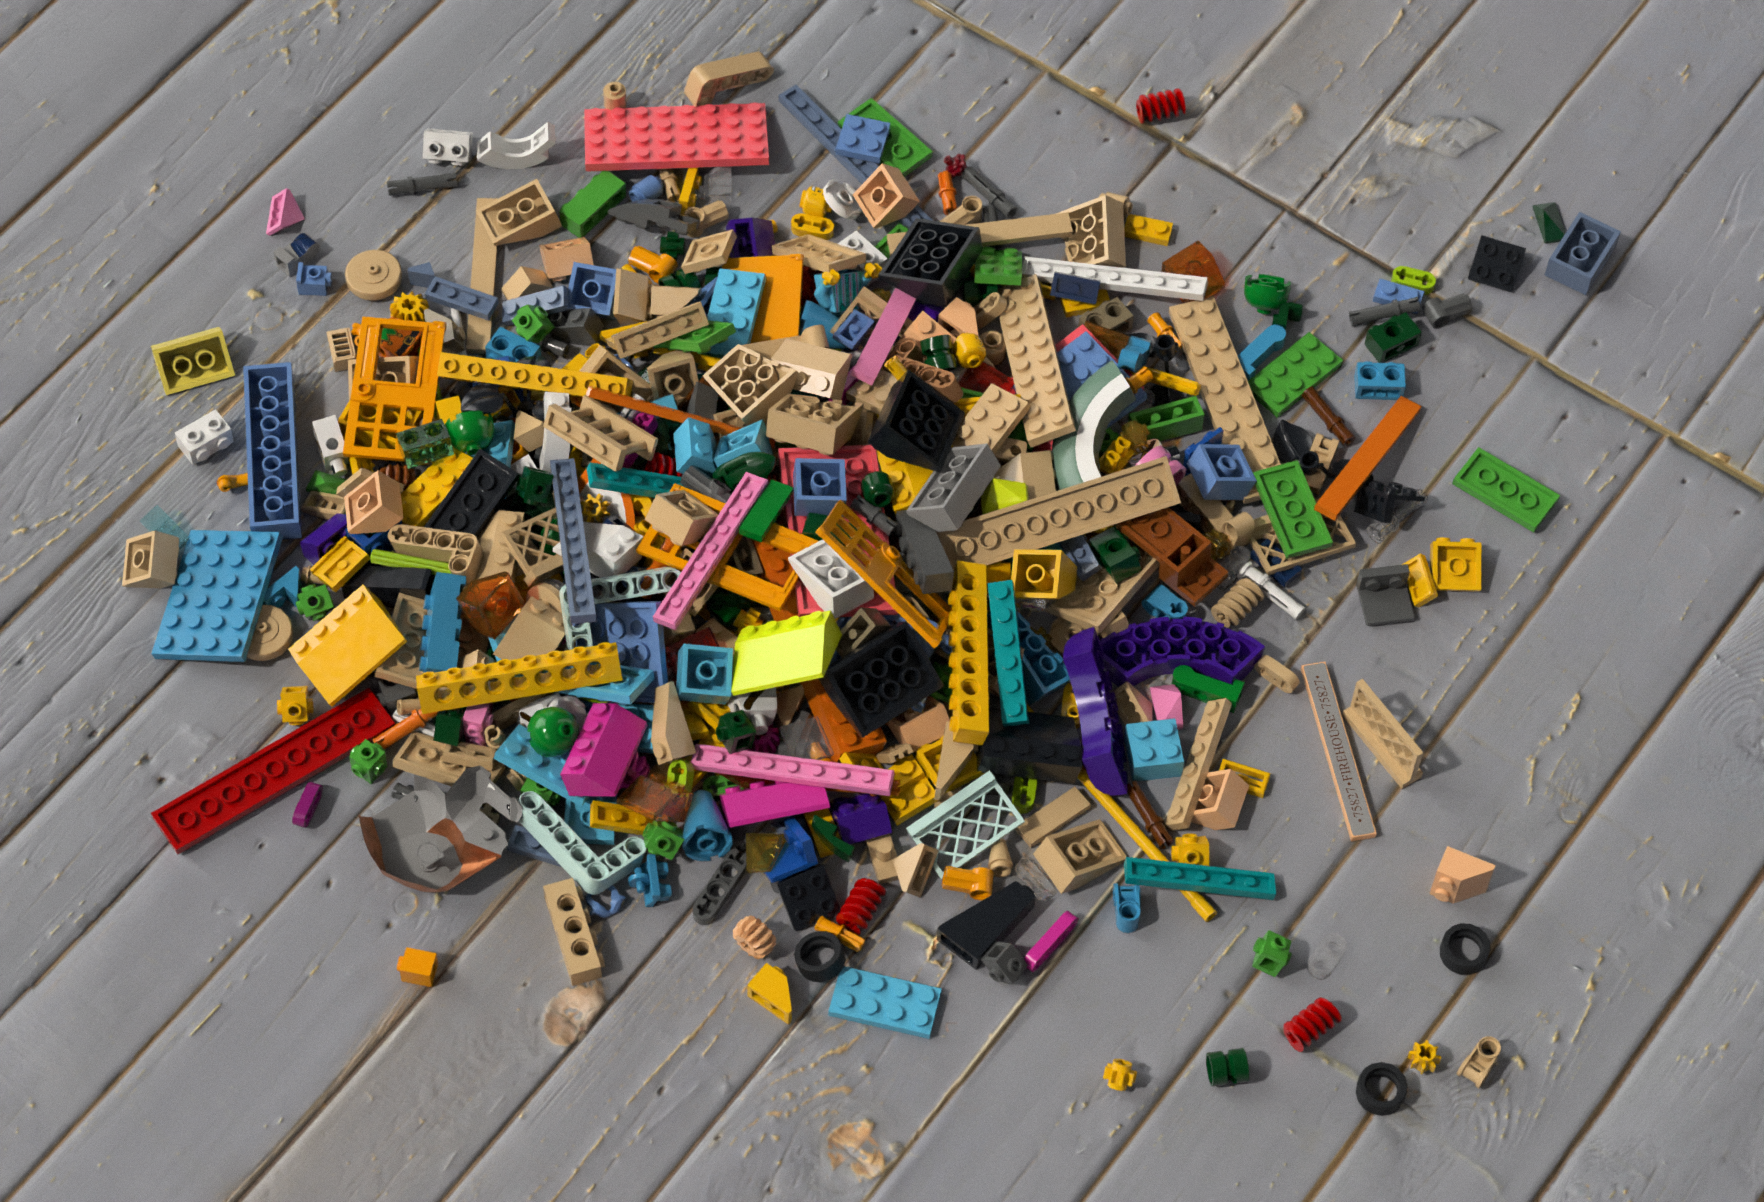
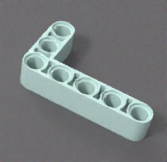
M661 567L591 579L592 587L600 584L603 589L599 597H594V604L669 592L673 584L666 585L664 581L666 574L673 572L677 580L681 572L672 567ZM649 576L651 578L650 587L642 589L640 586L641 579ZM621 580H625L627 583L626 591L617 593L615 589L616 584ZM565 584L560 589L559 597L567 647L569 650H572L575 641L579 638L585 639V647L593 646L590 623H580L578 626H572L570 623Z
M526 791L520 796L519 804L522 807V817L519 822L587 893L597 895L633 872L635 868L641 866L647 849L643 839L639 837L627 838L598 858L539 794L533 791Z

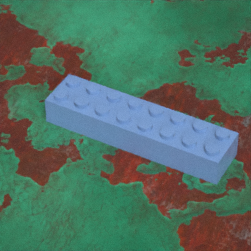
M291 362L243 366L250 530L280 532L283 536L282 540L302 538L295 382Z

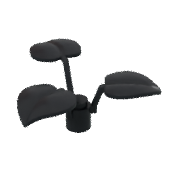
M1146 333L1116 334L1115 344L1119 356L1122 348L1129 344L1131 336L1151 340L1149 357L1153 358L1157 353V356L1164 361L1166 373L1170 374L1169 361L1174 358L1176 351L1187 360L1185 353L1178 343L1174 342V338L1171 335H1160L1156 342L1151 335ZM1155 384L1148 391L1147 398L1149 405L1156 407L1187 398V393Z
M530 356L516 362L551 367L550 362L542 356ZM489 383L479 384L471 388L464 396L461 404V412L483 411V414H491L499 411L505 401L513 412V417H516L517 412L520 410L540 421H544V399L543 401L538 400L536 405L533 404L531 401V391L527 390V400L521 401L517 409H515L504 393H499L496 385ZM569 398V407L571 408L572 412L573 404Z
M1282 419L1275 430L1273 446L1279 460L1289 463L1297 458L1300 461V467L1304 476L1314 475L1320 469L1327 477L1332 478V484L1350 461L1349 459H1341L1334 462L1332 473H1330L1323 463H1319L1318 455L1310 451L1312 438L1305 429ZM1373 474L1370 475L1364 484H1369L1370 481H1373Z

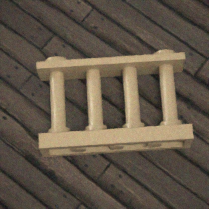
M583 395L580 409L568 412L557 404L549 405L543 425L544 428L615 472L622 470L625 456L632 453H637L646 460L652 461L658 438L587 395Z

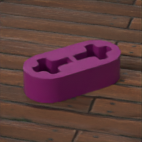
M313 782L307 783L295 808L292 818L293 825L303 828L309 825L322 796V785Z

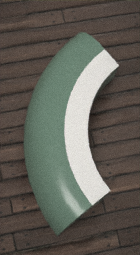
M1113 360L1093 373L1069 400L1076 431L1053 439L1052 452L1054 460H1052V466L1056 474V479H1054L1056 491L1102 477L1099 451L1106 434L1105 430L1111 420L1114 421L1121 411L1136 401L1130 385Z

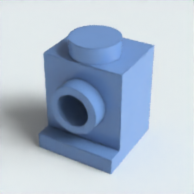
M298 262L296 278L298 294L327 296V288L332 286V273L328 272L327 266L304 265L303 262Z

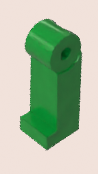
M1180 665L1175 668L1171 684H1175L1183 695L1205 703L1227 698L1232 703L1229 711L1232 713L1236 710L1245 683L1235 679L1233 685L1196 673L1187 665Z

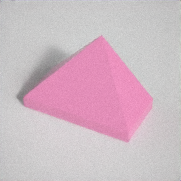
M288 188L272 197L266 234L269 236L305 220Z
M1175 684L1150 687L1156 721L1175 718L1177 729H1183L1181 692Z

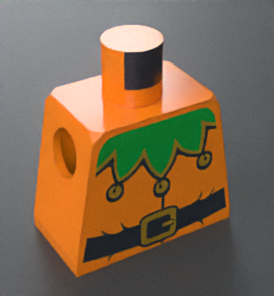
M391 317V318H389V319H398V320H402V319H399V318H395V317ZM383 328L379 356H417L418 348L421 346L423 331Z

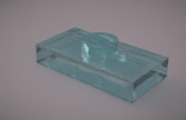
M158 505L140 520V523L149 532L156 530L179 537V550L190 539Z

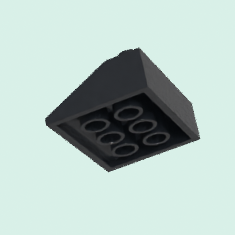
M916 218L878 274V277L925 304L946 307L983 251L979 227Z
M908 370L892 386L868 439V443L886 457L940 472L965 412Z
M907 621L896 623L830 664L824 677L818 678L827 695L861 738L944 687Z
M989 707V733L983 745H979L978 751H976L977 771L986 773L990 770L992 774L1075 783L1082 769V749L1073 717L1028 712V724L1004 727L1001 709Z

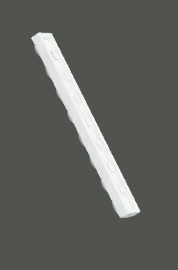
M1025 257L1022 266V278L1037 274L1039 281L1044 283H1052L1054 272L1056 271L1101 280L1099 289L1199 301L1204 300L1208 284L1207 277Z

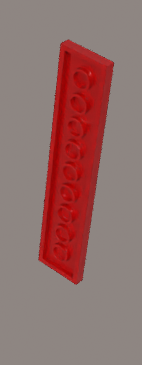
M367 688L151 813V816L178 855L350 755L352 749L356 745H360L365 739L373 742V738L378 737L393 727L395 722L370 688Z

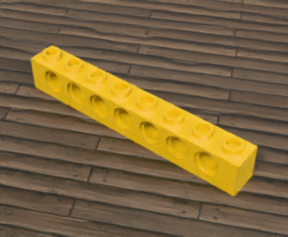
M440 352L437 376L444 379L479 384L489 383L500 387L543 393H569V396L583 398V395H586L588 386L631 397L633 385L632 380L624 377Z
M957 561L953 569L952 590L948 596V605H952V611H950L948 625L952 626L948 645L952 647V652L949 656V667L952 668L949 678V688L952 689L949 709L953 710L949 730L953 731V742L983 745L989 733L986 564Z
M603 642L590 647L579 646L572 650L551 651L537 656L526 655L513 660L502 659L489 664L478 663L465 668L454 667L447 671L425 672L422 675L416 676L417 692L422 714L623 681L616 642ZM592 662H599L596 665H590ZM567 666H573L571 669H565ZM543 670L548 671L547 673H540ZM519 674L524 675L522 677H514ZM498 679V681L491 682L489 680ZM466 683H473V685H471V686H466V685H464V684H466ZM442 687L448 688L446 690H440V688Z

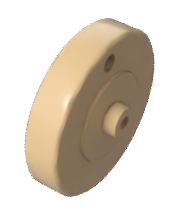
M367 250L355 255L346 266L345 277L349 290L355 296L365 300H381L389 297L399 288L402 281V271L399 261L392 254L382 250Z
M262 605L247 658L256 661H267L282 655L289 648L293 640V627L289 616L283 610L271 605Z

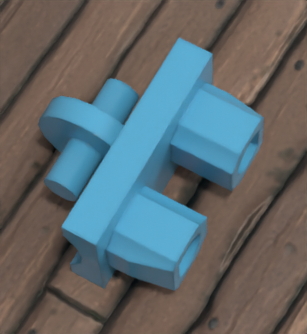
M648 854L646 856L647 861L634 869L635 874L628 878V884L631 887L637 888V893H644L645 907H653L657 901H668L672 892L670 884H659V879H666L668 876V863L656 861L655 854Z

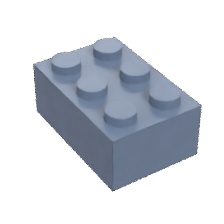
M1579 212L1549 258L1545 276L1586 295L1615 250L1621 231Z

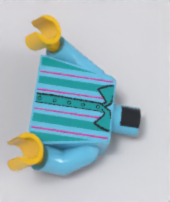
M867 263L864 266L866 272L844 269L838 273L831 269L830 273L814 274L816 285L814 296L819 306L829 312H833L835 316L840 318L864 286L866 287L872 278H878L882 268L877 263L874 265Z

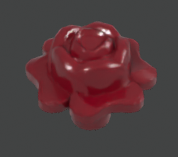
M959 153L953 158L947 155L944 158L943 162L947 165L946 171L951 173L952 178L961 176L964 169L967 168L966 156L964 154L961 155Z

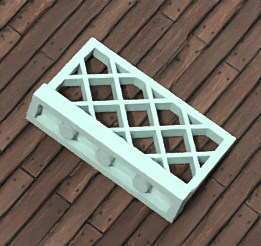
M989 770L906 829L917 845L922 843L920 840L928 834L939 836L937 850L940 849L942 837L956 839L954 853L939 850L933 864V869L942 880L944 871L942 872L937 865L939 854L953 856L951 867L960 868L1025 823V821ZM995 788L1000 795L999 806L984 804L986 794ZM982 797L981 803H977L976 801ZM1003 801L1008 806V808L1002 807ZM970 805L980 807L978 821L963 818L965 808ZM983 808L998 810L996 824L981 821ZM1001 811L1012 812L1017 821L1010 826L1000 825ZM961 812L960 817H954L955 815ZM948 820L960 821L957 835L943 833L944 823ZM963 822L977 824L975 838L960 836ZM980 825L995 827L994 836L989 840L978 839ZM940 827L939 832L934 831L935 829ZM998 828L1004 829L997 834ZM959 839L974 842L973 851L968 855L957 853ZM977 843H983L976 849ZM956 857L962 858L961 860L956 862Z

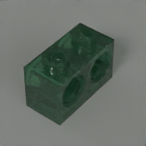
M442 419L396 433L399 449L408 469L454 454L450 435Z

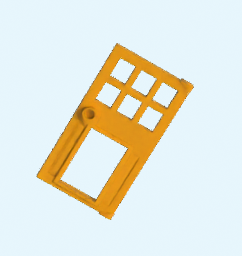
M362 316L343 456L414 462L417 465H428L439 379L437 371L447 326L445 322H421ZM383 328L423 331L416 384L375 380ZM361 405L377 406L374 423L358 421ZM384 407L400 408L398 425L382 423ZM407 409L424 410L421 427L405 425ZM357 430L374 431L371 447L355 446ZM380 432L397 433L395 449L378 448ZM404 434L421 435L419 451L402 450Z
M674 483L669 491L685 490L717 513H720L726 504ZM774 523L762 542L791 554H796L819 541ZM651 524L636 548V553L682 571L688 563L687 560L677 557L683 546L674 544L670 553L652 547L658 535L668 539L671 538L664 533L654 530ZM738 532L707 583L717 585L781 611L798 582L799 576L793 570L784 587H780L726 565L743 536ZM700 542L685 546L696 550Z
M840 499L815 533L849 564L933 648H936L940 644L941 637L948 626L949 613L952 611V608L936 593L923 594L920 586L915 584L913 570L909 569L908 565L902 560L900 552L894 546H890L887 542L882 541ZM842 515H843L857 530H855V529L842 517ZM836 523H837L849 536H851V539L836 525ZM830 532H832L840 541H842L846 545V547H844ZM862 535H863L867 540H869V541L877 548V550H876L875 548H873V547L862 537ZM857 543L872 557V559L861 548L857 546ZM851 552H853L867 567H865L856 557H854ZM894 574L940 619L936 628L889 583Z

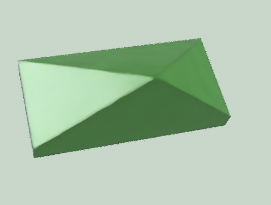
M315 470L306 487V491L336 494L337 487L347 479Z

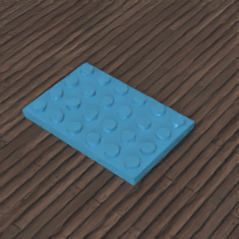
M191 530L178 568L177 578L172 587L154 643L152 656L155 659L245 662L283 539L281 533Z

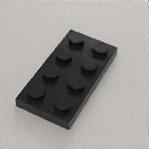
M479 449L424 527L470 533L477 538L520 477L519 473Z

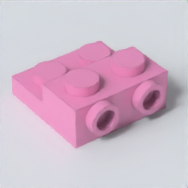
M493 703L468 706L462 719L466 743L481 746L487 745L484 732L493 722Z

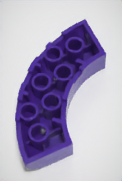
M1184 616L1183 619L1158 617L1138 625L1133 623L1128 625V629L1117 634L1114 631L1100 640L1104 656H1102L1104 671L1109 670L1111 681L1118 687L1125 682L1135 686L1152 677L1173 674L1175 668L1180 665H1187L1196 673L1233 685L1235 679L1242 681L1253 670L1265 650L1263 644L1240 630L1236 632L1224 627L1223 623L1217 622V624L1202 621V618Z
M1091 627L1073 635L1066 642L1063 653V661L1070 678L1079 714L1082 734V761L1089 779L1096 789L1112 796L1127 794L1128 774L1126 771H1123V762H1127L1123 744L1125 743L1121 723L1117 724L1119 723L1117 713L1119 709L1115 692L1110 693V690H1112L1109 670L1104 671L1102 657L1104 652L1095 627Z

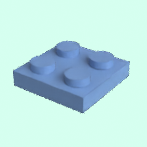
M846 114L836 146V155L880 164L891 123Z

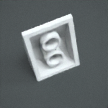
M583 522L590 572L602 578L625 574L642 558V555L636 553V548L644 536L622 525ZM559 542L553 547V552L562 556Z
M823 539L788 557L789 563L818 606L824 611L831 610L835 619L874 598V589Z

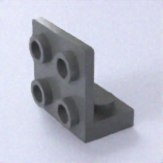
M1408 564L1360 569L1356 586L1367 626L1413 621L1414 613L1406 586L1410 573Z

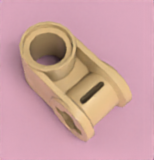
M1486 1036L1479 1040L1471 1054L1461 1064L1456 1075L1466 1077L1476 1084V1088L1480 1089L1499 1057L1501 1051L1499 1041L1491 1036ZM1482 1049L1491 1050L1493 1055L1484 1054Z

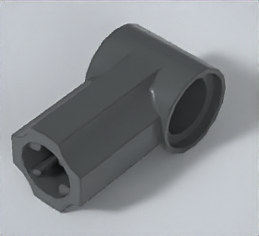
M1464 293L1444 300L1437 297L1432 298L1422 306L1424 314L1434 329L1444 327L1451 319L1469 314L1473 309L1471 299L1468 294L1465 295Z

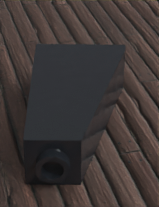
M363 566L341 588L343 597L347 599L364 584L381 600L385 607L395 608L399 593L424 600L425 595H430L434 581L432 569Z
M1015 881L941 924L937 928L936 940L977 970L983 963L981 958L996 941L1003 942L1035 907L1036 895L1030 887Z

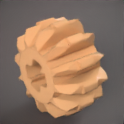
M750 915L749 917L746 916L743 920L741 919L733 929V938L737 941V944L741 946L743 951H746L749 956H753L755 959H763L776 945V937L772 934V930L754 916Z

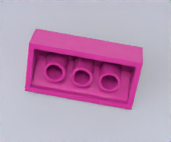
M593 703L560 773L569 796L616 797L646 731L647 722L616 703Z
M765 781L750 783V788L741 790L740 786L725 788V793L720 794L724 820L730 828L830 808L825 787L775 781V783L766 785Z

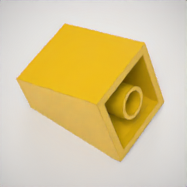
M1014 549L1011 580L1014 583L1015 598L1060 599L1075 591L1077 566L1062 550Z

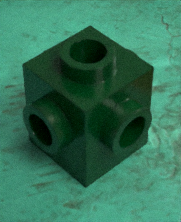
M524 466L522 476L517 480V494L524 498L523 502L531 505H538V502L547 503V499L553 493L552 480L554 475L545 470Z
M743 710L728 712L720 716L716 728L717 738L724 744L729 754L752 748L757 732L752 720L746 716Z

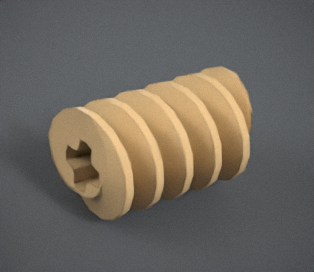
M1248 578L1240 579L1236 582V585L1230 588V591L1224 594V597L1218 600L1217 604L1212 606V616L1217 622L1223 623L1226 628H1229L1230 624L1237 626L1240 620L1246 617L1245 613L1249 614L1252 611V607H1256L1258 601L1264 599V594L1252 580Z

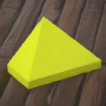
M993 478L981 496L982 515L1029 500L1026 483Z

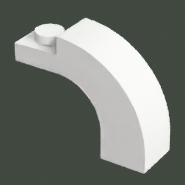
M547 122L532 135L521 139L505 138L490 131L476 142L477 161L499 169H524L538 165L549 158L548 149L556 144L555 125Z
M544 393V421L548 407L551 404H557L571 412L569 393ZM544 428L543 446L539 461L540 469L551 473L550 460L569 459L570 443Z

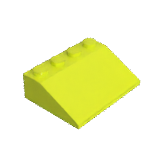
M831 610L824 612L815 611L806 616H792L787 620L769 621L764 625H750L741 629L735 642L731 690L733 696L823 678L842 636Z

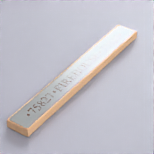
M1326 662L1301 665V673L1350 840L1352 842L1375 838L1377 833Z

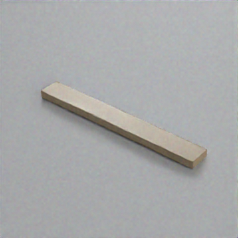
M477 198L476 210L498 198ZM476 212L470 288L494 296L497 246H494ZM470 314L468 315L467 354H486L485 346L490 341L492 335L493 314L489 321Z
M1069 212L966 225L979 227L983 247L1068 237L1073 234ZM906 232L887 234L890 256Z

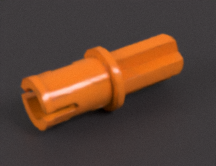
M943 171L938 174L940 186L938 194L942 198L943 213L948 215V209L950 213L957 209L955 199L957 191L953 188L951 173Z

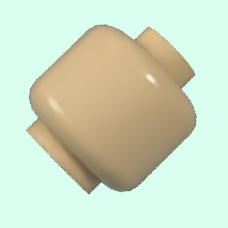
M997 331L982 333L979 337L986 349V357L993 365L1000 364L1005 359L1007 352L1003 334Z

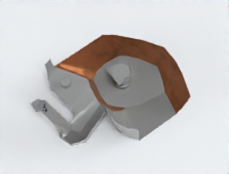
M479 765L467 768L446 794L441 791L435 782L426 777L414 775V791L373 817H363L359 814L358 816L367 849L383 875L404 886L422 892L449 891L501 858L502 852L508 846L505 832L483 812L479 811L482 804H490L510 821L516 823L522 817V807L515 797L510 798L491 780V773ZM415 795L418 796L416 802L414 801V796H415Z

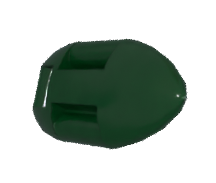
M765 452L744 453L716 468L712 479H717L725 484L722 478L724 476L731 489V493H733L746 472L767 479L774 469L776 457Z

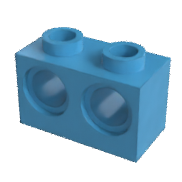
M499 327L485 346L487 359L511 356L517 362L526 357L541 356L539 345L529 342L525 338L502 327Z
M1357 362L1354 374L1355 399L1398 400L1400 396H1404L1406 388L1404 364L1394 362Z

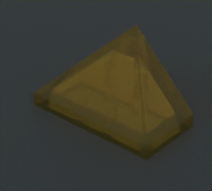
M746 833V867L748 873L771 872L786 842L784 834Z

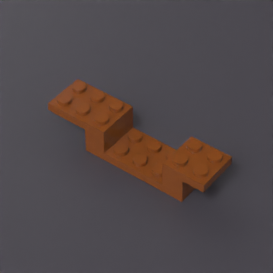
M1169 507L1112 525V527L1115 526L1160 563L1159 578L1194 607L1228 577V571L1210 557L1212 542Z

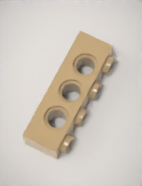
M573 878L544 885V898L572 986L602 978L601 968L605 967L602 953H597L595 945H598L595 931H590L587 924L591 923L588 909L582 908L580 902L584 900L581 887L575 886ZM568 906L573 907L571 911L562 910L563 908ZM572 929H580V930H581V931L578 932V933H571V932H569V931L572 930ZM579 951L588 952L586 955L579 956L576 954Z

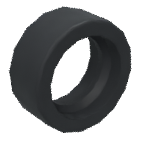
M1466 923L1454 925L1444 934L1439 947L1440 958L1443 964L1454 973L1459 975L1477 973L1485 966L1488 959L1490 941L1486 933L1475 925ZM1456 938H1468L1478 945L1480 954L1477 959L1472 961L1461 960L1452 954L1450 950L1451 942Z
M816 931L809 933L795 947V962L799 972L805 979L812 982L828 981L837 976L844 968L846 961L844 949L840 940L830 932ZM826 947L834 950V955L825 964L819 966L806 964V958L815 949Z
M1379 1062L1364 1068L1358 1078L1355 1093L1363 1109L1371 1114L1384 1116L1399 1110L1405 1100L1408 1085L1400 1069L1392 1064ZM1380 1076L1391 1080L1397 1088V1094L1394 1099L1383 1102L1372 1098L1366 1090L1369 1079Z

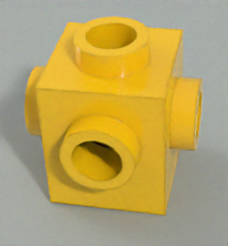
M308 686L282 687L280 693L281 700H277V714L282 715V723L289 722V725L304 724L305 721H308L310 713H314L313 698L308 697Z
M1188 833L1183 834L1182 837H1175L1176 846H1171L1172 861L1209 866V842L1206 836Z

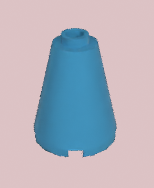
M806 300L800 314L799 336L810 326L823 325L829 347L849 351L847 347L832 338L833 334L830 332L840 318L813 301Z
M697 790L691 794L690 802L686 808L683 828L684 841L682 848L687 857L697 861H710V857L718 855V858L730 851L733 844L731 832L712 794L705 790Z

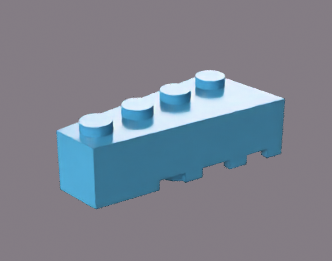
M437 572L430 595H425L423 609L427 610V615L423 617L422 630H426V636H422L420 650L424 651V656H421L419 671H423V673L447 671L450 668L457 667L460 643L458 639L462 624L460 617L464 604V596H461L466 585V576Z
M991 611L987 613V627L992 629ZM1017 611L1020 647L1024 649L1022 665L1026 700L1029 705H1032L1070 683V678L1066 666L1062 662L1063 658L1058 653L1054 654L1045 645L1046 640L1041 635L1035 634L1029 628L1030 623Z

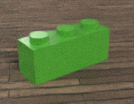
M602 171L599 175H595L584 189H580L569 203H565L561 207L559 215L562 227L578 238L584 237L608 215L609 209L616 207L626 198V183L609 171Z
M1193 396L1130 413L1127 431L1133 443L1151 439L1164 441L1201 431L1205 414L1197 397Z

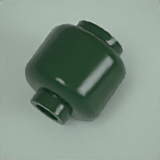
M882 471L871 472L861 482V491L864 499L874 507H885L894 499L895 489L887 473Z

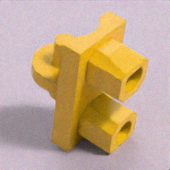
M1119 436L1116 441L1114 440L1099 459L1101 472L1108 475L1125 468L1135 453L1134 450L1130 449V441Z

